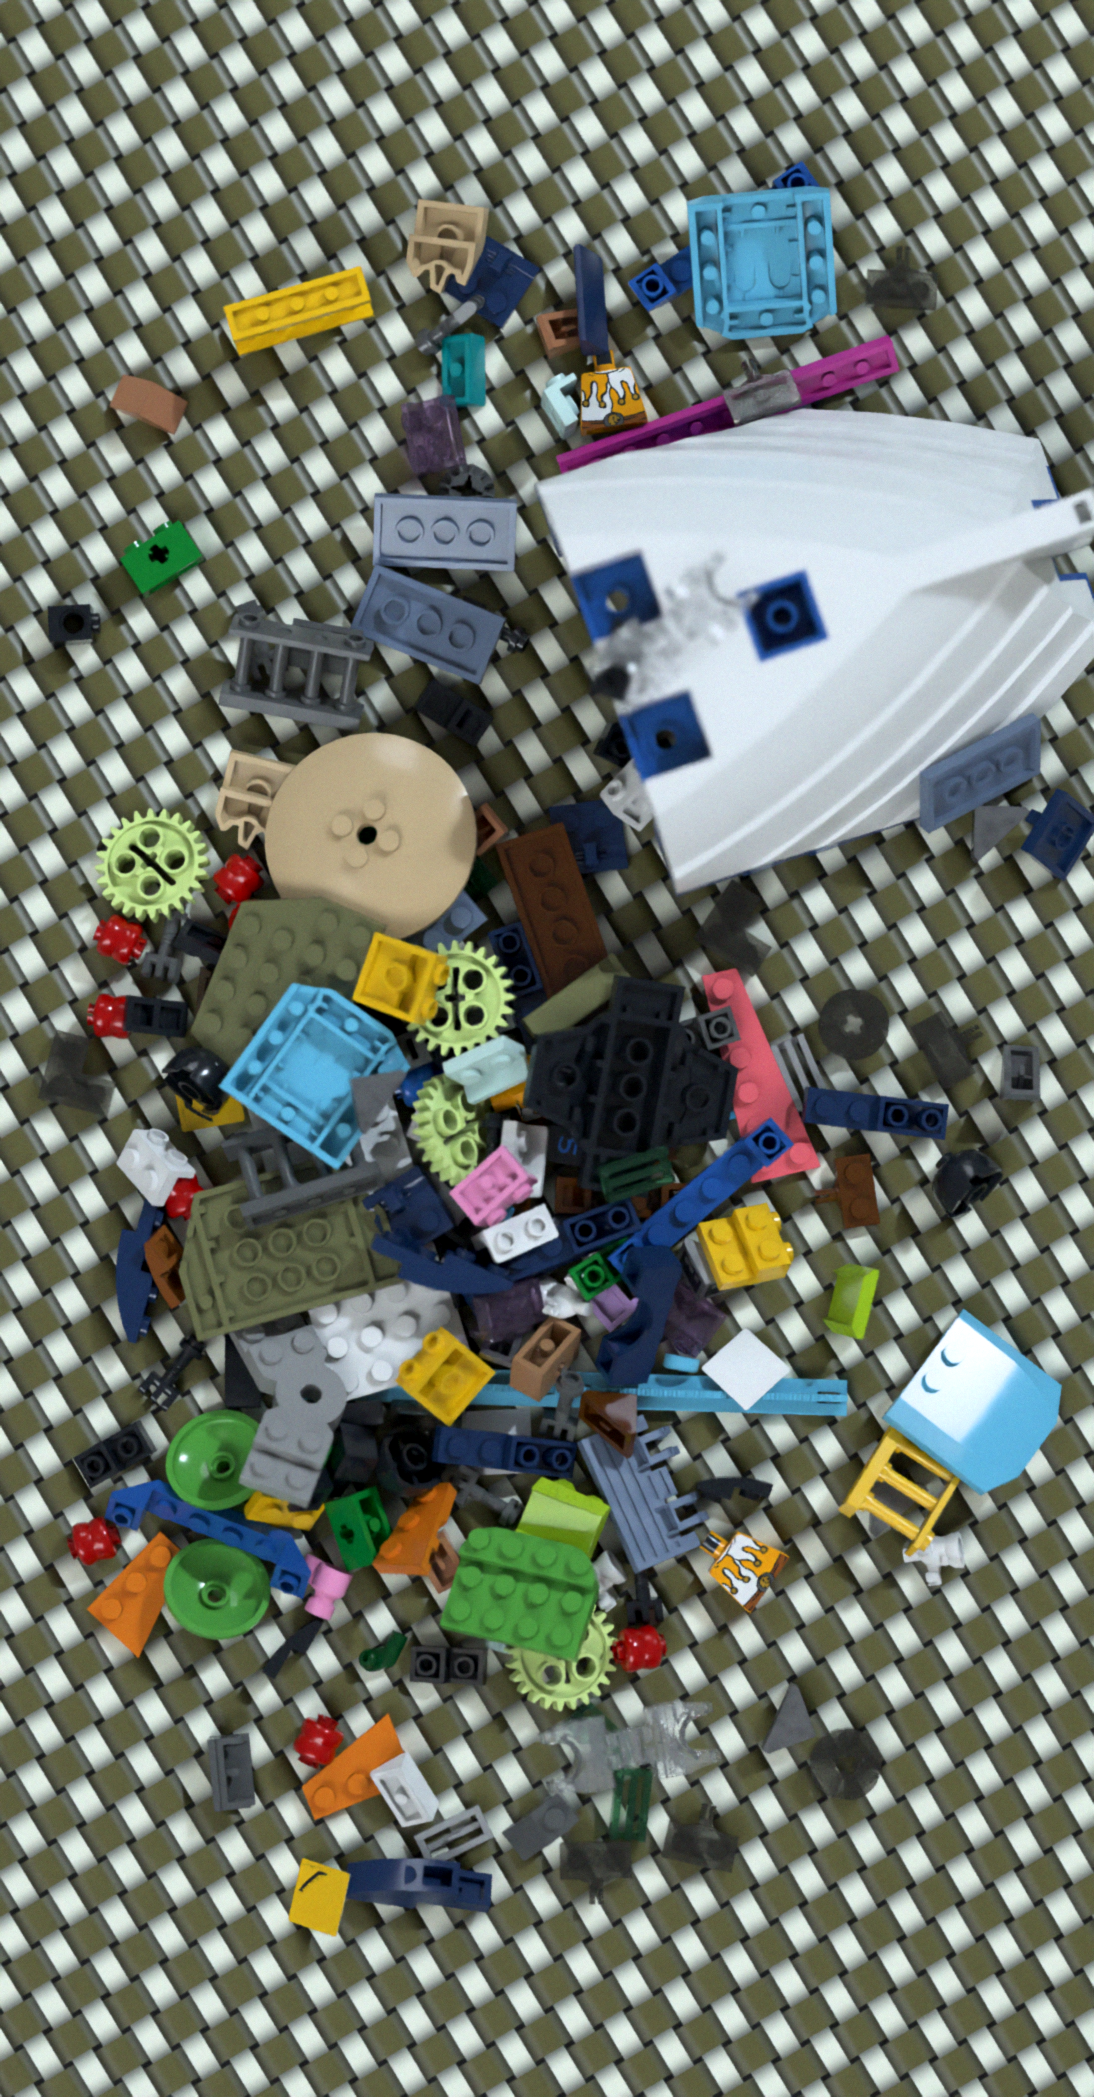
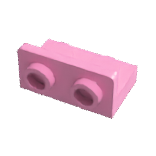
M501 1145L451 1190L449 1194L475 1225L487 1228L488 1226L493 1227L499 1224L507 1216L506 1210L515 1202L521 1203L527 1199L533 1192L532 1186L538 1180L533 1174H529L506 1146Z

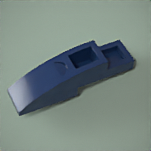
M520 921L487 932L494 954L499 958L498 966H505L508 969L502 976L503 980H512L514 982L506 990L507 993L516 996V999L512 1000L511 1004L515 1011L514 1013L528 1054L531 1055L533 1039L520 1021L548 999Z
M805 1087L801 1122L945 1140L949 1104Z
M626 1196L562 1221V1224L555 1226L558 1232L557 1238L501 1262V1265L509 1271L507 1277L511 1278L513 1283L541 1272L544 1274L583 1258L642 1230L630 1197Z
M146 1198L137 1230L122 1229L116 1262L118 1308L127 1339L132 1343H139L140 1337H147L151 1323V1317L146 1316L149 1302L156 1303L159 1289L151 1272L144 1271L145 1264L148 1265L144 1243L153 1235L154 1230L162 1226L166 1210L160 1209L161 1206H152Z
M385 1230L383 1235L375 1232L369 1244L370 1249L400 1262L396 1271L398 1278L430 1289L451 1293L482 1294L511 1290L513 1285L512 1279L507 1277L509 1273L507 1269L489 1262L488 1267L474 1262L476 1255L459 1247L456 1248L455 1252L446 1249L440 1262L436 1260L438 1254L420 1245H418L416 1250L403 1245L405 1240L403 1237L388 1230Z
M436 1425L432 1461L573 1478L577 1443Z
M392 1858L364 1860L347 1864L346 1873L350 1874L345 1899L412 1909L415 1908L417 1902L488 1913L490 1908L492 1874L460 1870V1862Z

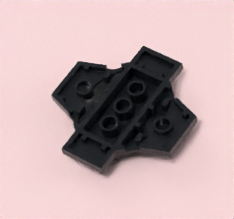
M614 974L608 1009H603L602 1013L598 1014L587 1025L534 1035L522 1105L567 1129L578 1146V1150L582 1151L576 1187L648 1198L653 1165L665 1157L664 1153L671 1147L726 1139L738 1068L689 1041L686 1035L687 1031L679 1023L685 992L684 986Z

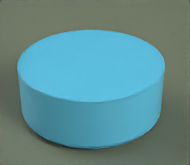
M665 1353L663 1361L665 1368L690 1373L698 1372L700 1363L699 1359Z

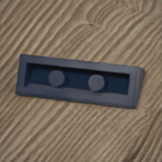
M575 244L573 255L581 354L583 356L604 355L609 352L603 261L596 253L581 244Z

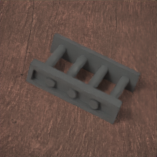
M251 613L234 615L228 635L240 637L235 678H225L220 691L218 705L358 732L365 705L356 703L353 700L359 661L370 660L374 648V640H368L363 635L355 633L342 635L264 620L258 615ZM254 640L275 644L270 684L267 686L255 684L249 680ZM289 647L311 650L305 691L303 692L287 690L284 687ZM325 653L346 657L340 697L337 699L323 697L319 694Z
M274 1126L250 1133L239 1132L232 1135L228 1140L221 1142L229 1162L239 1160L250 1199L246 1203L239 1204L249 1231L386 1187L377 1160L372 1162L366 1161L360 1139L349 1153L352 1166L350 1169L338 1173L332 1172L328 1164L312 1154L318 1177L316 1180L304 1184L297 1182L286 1145L293 1142V1140ZM273 1148L284 1188L282 1191L265 1195L263 1194L252 1155Z

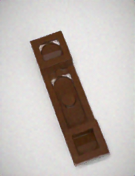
M556 1177L554 1213L583 1214L628 1195L576 1187L578 1178ZM650 1182L648 1198L629 1196L637 1217H649L687 1183Z

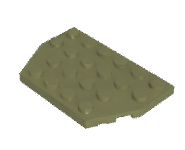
M323 896L242 901L190 1032L204 1048L211 1050L223 1059L231 1070L292 983L333 989L355 1005L356 1001L352 1000L374 933L384 934L387 925Z
M313 1159L293 1165L297 1182L300 1184L316 1180L318 1177ZM342 1164L338 1170L331 1167L334 1173L346 1170ZM279 1169L258 1175L263 1194L270 1195L282 1191L284 1188ZM244 1179L194 1193L179 1275L198 1342L406 1283V1280L396 1276L400 1262L370 1249L369 1246L375 1232L381 1234L374 1223L376 1213L380 1217L383 1231L388 1230L391 1232L386 1212L378 1204L372 1208L375 1212L367 1211L362 1203V1200L369 1196L368 1193L249 1231L239 1204L246 1203L250 1199Z

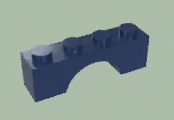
M667 1245L629 1247L621 1278L634 1296L638 1298V1303L634 1313L624 1325L603 1336L595 1366L609 1386L647 1383L651 1369L655 1365L656 1352L660 1339L664 1335V1326L669 1310L673 1305L675 1289L682 1276V1264Z

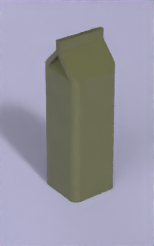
M611 953L524 1017L520 1022L533 1040L534 1035L537 1033L571 1028L610 1000L614 974L631 976L614 953Z

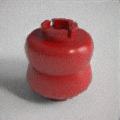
M232 854L227 859L225 865L213 874L212 879L218 885L213 891L228 905L233 900L237 904L249 900L252 893L259 890L264 884V879L259 875L264 869L248 854H246L244 859L238 854Z
M118 914L111 915L107 922L101 919L93 936V940L98 941L97 952L102 956L112 957L122 965L129 964L133 957L139 960L141 957L140 953H143L148 939L142 938L144 933L142 925L128 922Z
M103 993L97 996L95 1004L89 1003L87 1013H92L93 1016H87V1025H93V1031L97 1037L113 1036L118 1039L130 1037L131 1032L123 1031L126 995L114 997Z
M196 1174L193 1178L178 1177L165 1202V1207L172 1219L182 1215L184 1222L189 1220L194 1193L205 1191L199 1185Z
M97 1516L89 1522L76 1523L72 1527L73 1537L67 1538L73 1559L80 1558L85 1566L94 1565L100 1560L114 1558L117 1555L116 1545L122 1544L116 1524L113 1522V1524L109 1525L108 1520L104 1516Z
M645 1625L638 1629H622L617 1635L618 1641L612 1642V1654L615 1663H620L623 1670L628 1673L636 1672L640 1669L652 1670L659 1667L662 1657H665L667 1653L663 1634H658L657 1630L651 1625Z
M318 1713L317 1719L307 1717L302 1723L300 1734L293 1742V1749L300 1754L297 1760L315 1769L319 1768V1764L330 1765L335 1759L336 1749L344 1739L343 1732L336 1728L339 1722Z

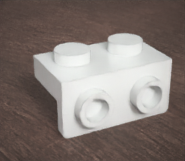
M155 1128L150 1130L134 1129L116 1163L152 1206H164L178 1177L193 1178L196 1173L195 1169L188 1163L187 1157L169 1141L168 1135Z

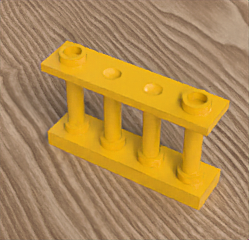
M361 266L223 306L239 356L374 316L371 298Z
M889 1425L838 1511L850 1518L858 1509L862 1512L867 1510L912 1540L904 1554L911 1557L919 1549L924 1552L931 1543L935 1533L930 1530L960 1482V1479ZM892 1453H904L947 1481L938 1498L891 1469L892 1465L887 1461ZM876 1480L880 1483L885 1481L929 1510L920 1527L873 1498L875 1494L870 1489Z

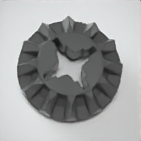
M458 464L447 471L439 484V496L462 497L461 493L456 492L452 487H464L465 482H468V478H471L472 489L482 494V496L470 497L495 498L494 482L486 470L474 464Z

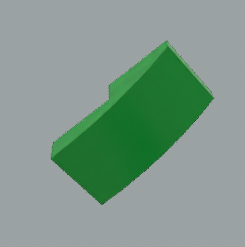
M624 1239L597 1251L567 1271L585 1302L622 1279L621 1273L607 1257Z

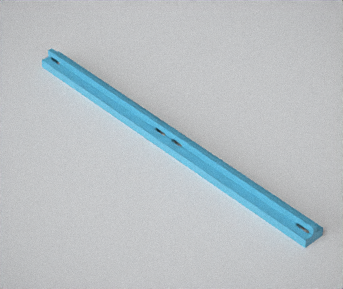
M493 1369L496 1373L469 1403L473 1405L557 1407L560 1393L553 1386L548 1393H555V1395L546 1394L540 1402H537L509 1386L511 1369ZM575 1371L582 1376L584 1385H590V1387H584L583 1392L593 1390L637 1394V1410L847 1415L848 1380L782 1378L748 1410H745L708 1375L650 1374L648 1382L644 1384L609 1386L600 1372ZM401 1386L352 1400L419 1403ZM818 1392H837L839 1394H818ZM581 1396L573 1399L571 1408H579ZM817 1401H821V1402H839V1403H817Z

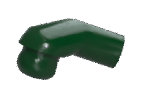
M392 1630L385 1646L365 1649L360 1653V1666L369 1672L392 1668L396 1664L408 1637Z

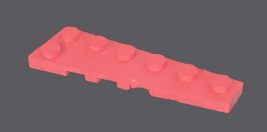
M737 968L702 976L710 1012L730 1006L741 1040L719 1047L721 1059L738 1068L732 1105L740 1138L771 1117L794 1144L769 1167L766 1168L764 1166L750 1178L751 1183L820 1167L817 1155L801 1122L799 1113Z

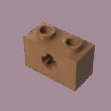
M549 1316L512 1358L509 1386L540 1402L555 1385L558 1376L567 1371L578 1358L581 1330L562 1319Z

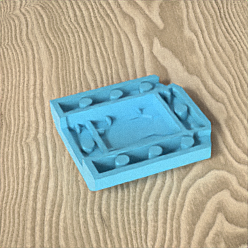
M803 186L702 196L686 202L694 314L697 327L711 329L732 340L798 334L811 329L814 323L827 315L832 316L837 313L829 188Z
M292 983L219 1087L317 1158L338 1170L362 1136L357 1127L349 1080L397 1070L407 1072L410 1065L401 1052L392 1031L333 989Z
M962 1309L943 1333L940 1341L916 1374L888 1408L882 1419L982 1496L990 1490L1015 1480L1022 1473L1057 1424L1062 1385L969 1312Z

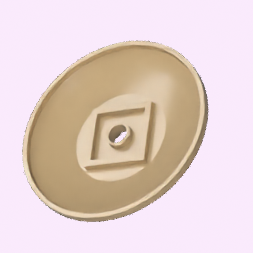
M385 733L356 734L337 739L313 751L283 781L276 793L267 818L265 831L266 861L274 886L281 898L295 899L323 896L387 925L384 934L404 940L430 927L459 898L468 882L475 862L478 830L473 804L465 786L454 770L439 755L424 745L405 737ZM369 826L376 828V840L369 845L361 844L359 841L360 831Z

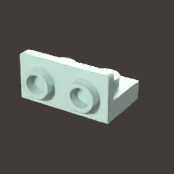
M560 373L545 383L547 388L543 390L541 399L542 408L562 440L575 433L578 421L576 415L580 413L570 396L575 391L577 377L574 373L566 377L563 373Z
M504 1035L442 1063L445 1076L464 1086L467 1101L472 1105L526 1081L529 1068L524 1046Z

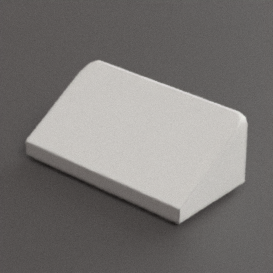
M408 1752L396 1756L370 1772V1777L402 1827L433 1821L439 1802Z

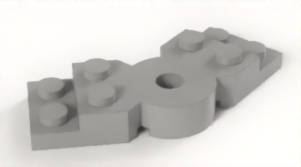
M300 1313L229 1333L259 1391L273 1395V1408L265 1411L238 1484L307 1508L334 1437L332 1431L337 1428L341 1421L347 1401V1392L339 1375L332 1369L324 1366L327 1352L312 1324L306 1326ZM308 1398L313 1400L315 1403H308L303 1399Z

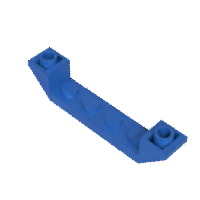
M800 161L773 180L772 187L768 190L803 186L820 187V185L805 164ZM690 245L661 265H658L656 262L628 282L629 287L647 312L679 298L693 288Z
M769 1117L739 1138L641 1223L642 1230L626 1237L607 1257L608 1260L622 1274L629 1247L667 1245L670 1248L762 1167H769L794 1144L774 1120Z
M161 1480L143 1483L111 1493L105 1519L119 1526L138 1531L147 1511L156 1514L162 1519L173 1521L190 1528L194 1532L215 1538L228 1546L237 1547L256 1555L260 1559L276 1563L269 1586L277 1588L283 1593L292 1594L303 1599L312 1572L291 1533L264 1522L248 1520L244 1514L230 1508L204 1510L193 1507L184 1502L175 1493L170 1484Z

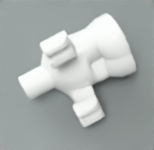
M569 1274L564 1279L566 1285L560 1284L556 1279L547 1276L539 1282L532 1293V1302L536 1309L559 1319L568 1318L577 1313L590 1316L593 1311V1304L583 1300L581 1293Z
M959 1531L952 1532L946 1536H934L924 1552L919 1549L911 1557L904 1554L907 1548H903L905 1563L922 1561L927 1566L928 1572L925 1577L928 1586L942 1584L941 1566L950 1565L954 1568H964L965 1566L964 1546Z
M605 1550L592 1564L595 1567L600 1582L598 1605L601 1609H605V1612H608L617 1605L608 1588L614 1584L625 1582L628 1577L615 1555Z

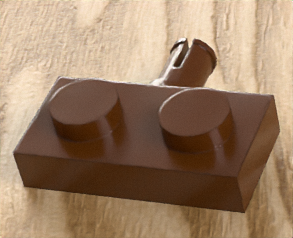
M870 1153L834 1158L835 1180L833 1188L813 1190V1196L827 1195V1197L815 1198V1205L836 1202L841 1211L843 1229L880 1224Z

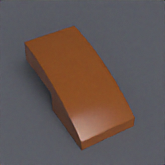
M164 1224L144 1243V1250L152 1277L162 1296L172 1309L186 1299L179 1275L180 1263L178 1262L183 1256L184 1250Z

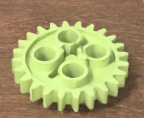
M149 808L146 818H142L138 811H135L134 822L132 823L124 817L121 818L124 828L118 830L115 827H111L110 830L115 837L112 840L105 838L101 840L108 848L107 851L96 853L98 858L104 862L95 866L98 874L104 875L96 880L101 888H106L102 893L107 900L113 899L111 905L116 911L123 907L122 913L127 918H130L135 912L139 922H143L146 915L149 914L151 920L157 923L159 913H163L168 920H172L171 910L174 908L184 914L185 910L182 903L187 901L195 905L196 901L191 894L193 891L204 893L205 890L198 882L199 880L210 878L208 873L202 869L211 865L208 857L202 856L209 851L205 843H200L204 837L199 831L193 832L195 826L190 820L183 823V818L179 813H176L170 820V814L166 809H163L159 817H157L153 809ZM160 836L159 842L154 847H145L150 837ZM131 846L138 847L154 864H158L164 873L176 881L175 885H169L152 867H148L137 854L130 850ZM176 858H185L182 867L175 870L170 869L171 863ZM127 862H136L131 872L121 873L122 867ZM155 883L161 884L159 891L155 895H146L149 886Z
M453 940L451 950L447 951L444 944L438 943V953L448 957L446 965L450 967V974L446 987L441 991H437L434 999L438 1001V1009L445 1008L449 1016L447 1023L442 1027H434L432 1021L427 1020L425 1025L410 1023L406 1028L409 1032L420 1030L415 1039L418 1043L429 1038L427 1049L430 1051L436 1049L440 1044L441 1055L447 1056L451 1048H454L455 1055L459 1056L463 1054V1048L465 1047L469 1051L476 1048L478 1043L480 1045L487 1043L489 1036L493 1038L499 1037L500 1035L496 1030L497 1027L509 1028L510 1026L502 1019L504 1014L510 1015L515 1012L506 1006V1002L515 1000L516 996L506 993L505 990L511 987L514 982L512 980H502L501 978L508 969L505 966L497 969L494 968L499 959L496 955L485 960L487 949L483 946L476 954L473 953L474 947L471 942H467L464 950H461L458 941ZM455 967H458L460 970L458 991L466 997L465 1001L459 1002L461 1029L459 1031L455 1030L456 1006L449 1002V997H454L456 994L453 969ZM473 971H480L483 975L481 987L476 990H469L466 986V977ZM473 1007H481L484 1011L482 1023L470 1026L467 1022V1013Z
M445 1073L431 1077V1080L423 1083L424 1089L417 1091L420 1100L413 1102V1106L419 1113L412 1115L411 1119L418 1123V1128L412 1130V1132L421 1138L416 1147L424 1148L426 1151L422 1160L432 1161L430 1171L432 1173L440 1171V1181L449 1180L450 1186L453 1187L474 1171V1166H479L485 1161L487 1128H481L480 1125L481 1120L485 1119V1113H495V1111L492 1112L490 1109L492 1105L490 1099L483 1100L474 1105L468 1103L464 1086L446 1077Z
M596 1604L578 1661L583 1657L587 1659V1667L580 1674L576 1672L577 1663L513 1646L504 1648L505 1652L513 1655L512 1659L505 1662V1666L516 1669L509 1676V1679L514 1682L521 1681L516 1690L522 1694L529 1692L528 1701L536 1703L540 1699L539 1704L545 1709H548L552 1703L553 1708L557 1711H562L565 1702L568 1708L575 1710L577 1699L588 1705V1693L591 1692L600 1696L601 1692L597 1685L600 1682L607 1685L611 1683L605 1676L606 1671L613 1672L617 1669L609 1664V1659L613 1658L610 1646L613 1645V1641H618V1639L607 1635L614 1628V1625L608 1622L602 1623L607 1614L600 1610L594 1613ZM552 1665L554 1669L553 1677L549 1681L544 1682L542 1673L546 1667ZM566 1673L569 1676V1681L567 1683L564 1682L566 1678Z

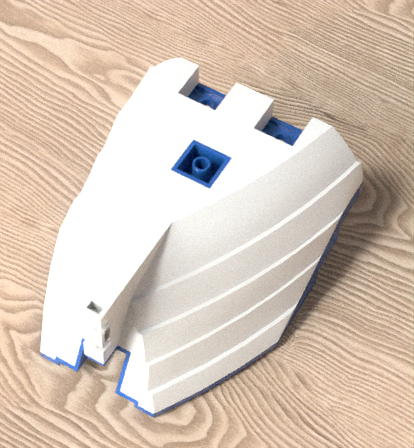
M800 409L759 419L742 426L685 438L670 444L622 453L535 483V491L558 557H563L598 660L600 661L616 618L651 631L624 703L613 700L655 821L653 830L677 897L742 874L744 877L807 854L812 856L919 819V773L1030 713L1041 719L1094 658V593L1087 573L1059 574L1054 557L1088 546L1092 538H1094V496L1092 491L1089 490L1060 500L1040 440L1036 438L956 422L884 413ZM613 592H622L628 599V605L622 611H613L607 605V597ZM670 730L676 736L674 747L663 750L656 745L655 735L659 731Z

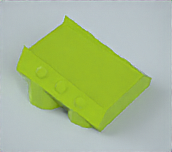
M849 1263L833 1270L838 1276L828 1317L822 1318V1320L833 1333L862 1340L870 1314L879 1270Z
M541 1477L531 1488L532 1493L518 1528L515 1531L575 1546L582 1550L591 1560L611 1506L604 1504L600 1498L594 1495L585 1496L576 1492L573 1484L565 1479L551 1481Z

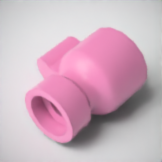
M306 1554L305 1561L312 1572L309 1584L315 1589V1594L308 1598L304 1609L315 1616L330 1620L335 1610L334 1601L345 1596L353 1574L338 1566L324 1562L313 1555Z

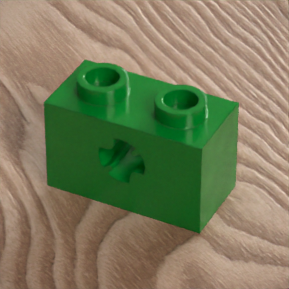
M171 520L164 522L153 530L155 536L144 543L141 540L133 542L123 550L125 555L119 558L145 599L205 561L179 520L174 524ZM158 549L162 553L169 551V555H165L167 561L163 564L158 560L151 561V558H156L153 553Z
M376 1486L324 1503L346 1571L371 1565L380 1552L382 1544L388 1540L392 1533Z

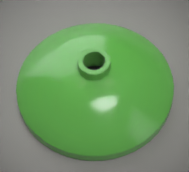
M233 1410L210 1411L195 1417L185 1424L173 1438L166 1456L167 1478L175 1493L187 1504L204 1510L227 1509L251 1497L257 1490L238 1483L260 1425L250 1416ZM230 1467L226 1473L220 1474L223 1468Z
M209 1538L187 1545L173 1557L164 1577L163 1593L168 1610L183 1628L203 1638L224 1640L241 1636L260 1622L270 1601L271 1586H269L270 1579L266 1568L256 1555L237 1547L228 1546L215 1538ZM214 1595L218 1597L220 1601L217 1603H213L208 1599V1597Z

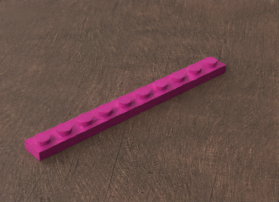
M889 335L557 455L556 459L561 474L622 453L670 444L685 438L714 433L779 415L900 371L892 340Z

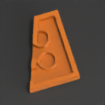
M440 1482L430 1491L414 1498L406 1512L399 1518L398 1524L388 1540L382 1544L380 1552L372 1563L379 1573L429 1576L432 1566L429 1564L428 1559L431 1553L437 1552L440 1544L436 1537L438 1530L447 1523L457 1491L450 1483Z
M162 1530L87 1608L96 1619L138 1658L165 1603L163 1583L166 1570L173 1557L181 1550Z
M389 1712L335 1757L330 1765L324 1766L302 1785L315 1820L381 1794L370 1777V1772L396 1756L405 1753Z

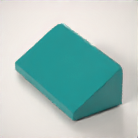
M474 333L445 337L442 340V407L485 406V338Z

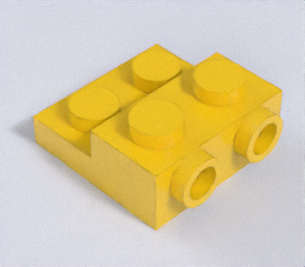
M375 932L352 1000L408 1022L425 1025L426 1021L431 1020L437 1012L438 1001L434 998L438 986H443L448 980L450 974V967L446 965L448 957L386 934Z
M767 1203L734 1209L731 1217L698 1223L695 1229L719 1291L784 1278L794 1259L791 1244L783 1242L779 1234L781 1231L780 1217L776 1211L770 1212Z
M441 1326L436 1332H430L424 1337L422 1342L423 1348L413 1359H408L401 1364L399 1376L394 1381L450 1427L496 1372Z

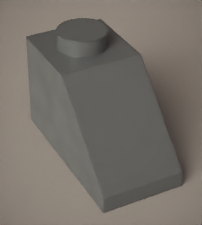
M557 1787L506 1828L502 1834L525 1861L553 1843L578 1823L580 1815Z

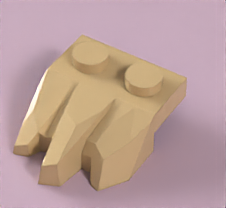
M418 199L414 234H409L406 262L412 276L419 277L425 271L430 270V288L439 294L444 292L451 274H455L457 283L466 286L485 245L489 208Z
M232 749L215 809V816L220 830L227 831L233 825L239 826L238 844L248 850L257 833L262 832L265 834L267 818L276 793L283 781L297 765Z

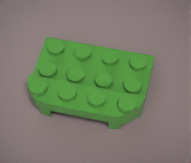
M488 1527L484 1529L477 1528L471 1531L458 1552L461 1559L439 1624L442 1629L577 1663L600 1588L597 1572L589 1557L575 1546L504 1528Z

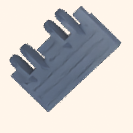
M643 1414L637 1416L636 1434L649 1428ZM664 1426L638 1438L636 1437L633 1455L628 1459L606 1442L598 1433L577 1442L603 1503L611 1506L609 1517L635 1574L700 1546L701 1544L695 1531L682 1537L679 1532L710 1519L707 1511L698 1512L690 1518L679 1522L675 1509L695 1503L700 1499L698 1491L666 1503L665 1499L678 1494L666 1466L654 1471L650 1469L651 1466L680 1454L677 1446H671L650 1457L646 1448V1444L667 1437L671 1433L669 1426Z

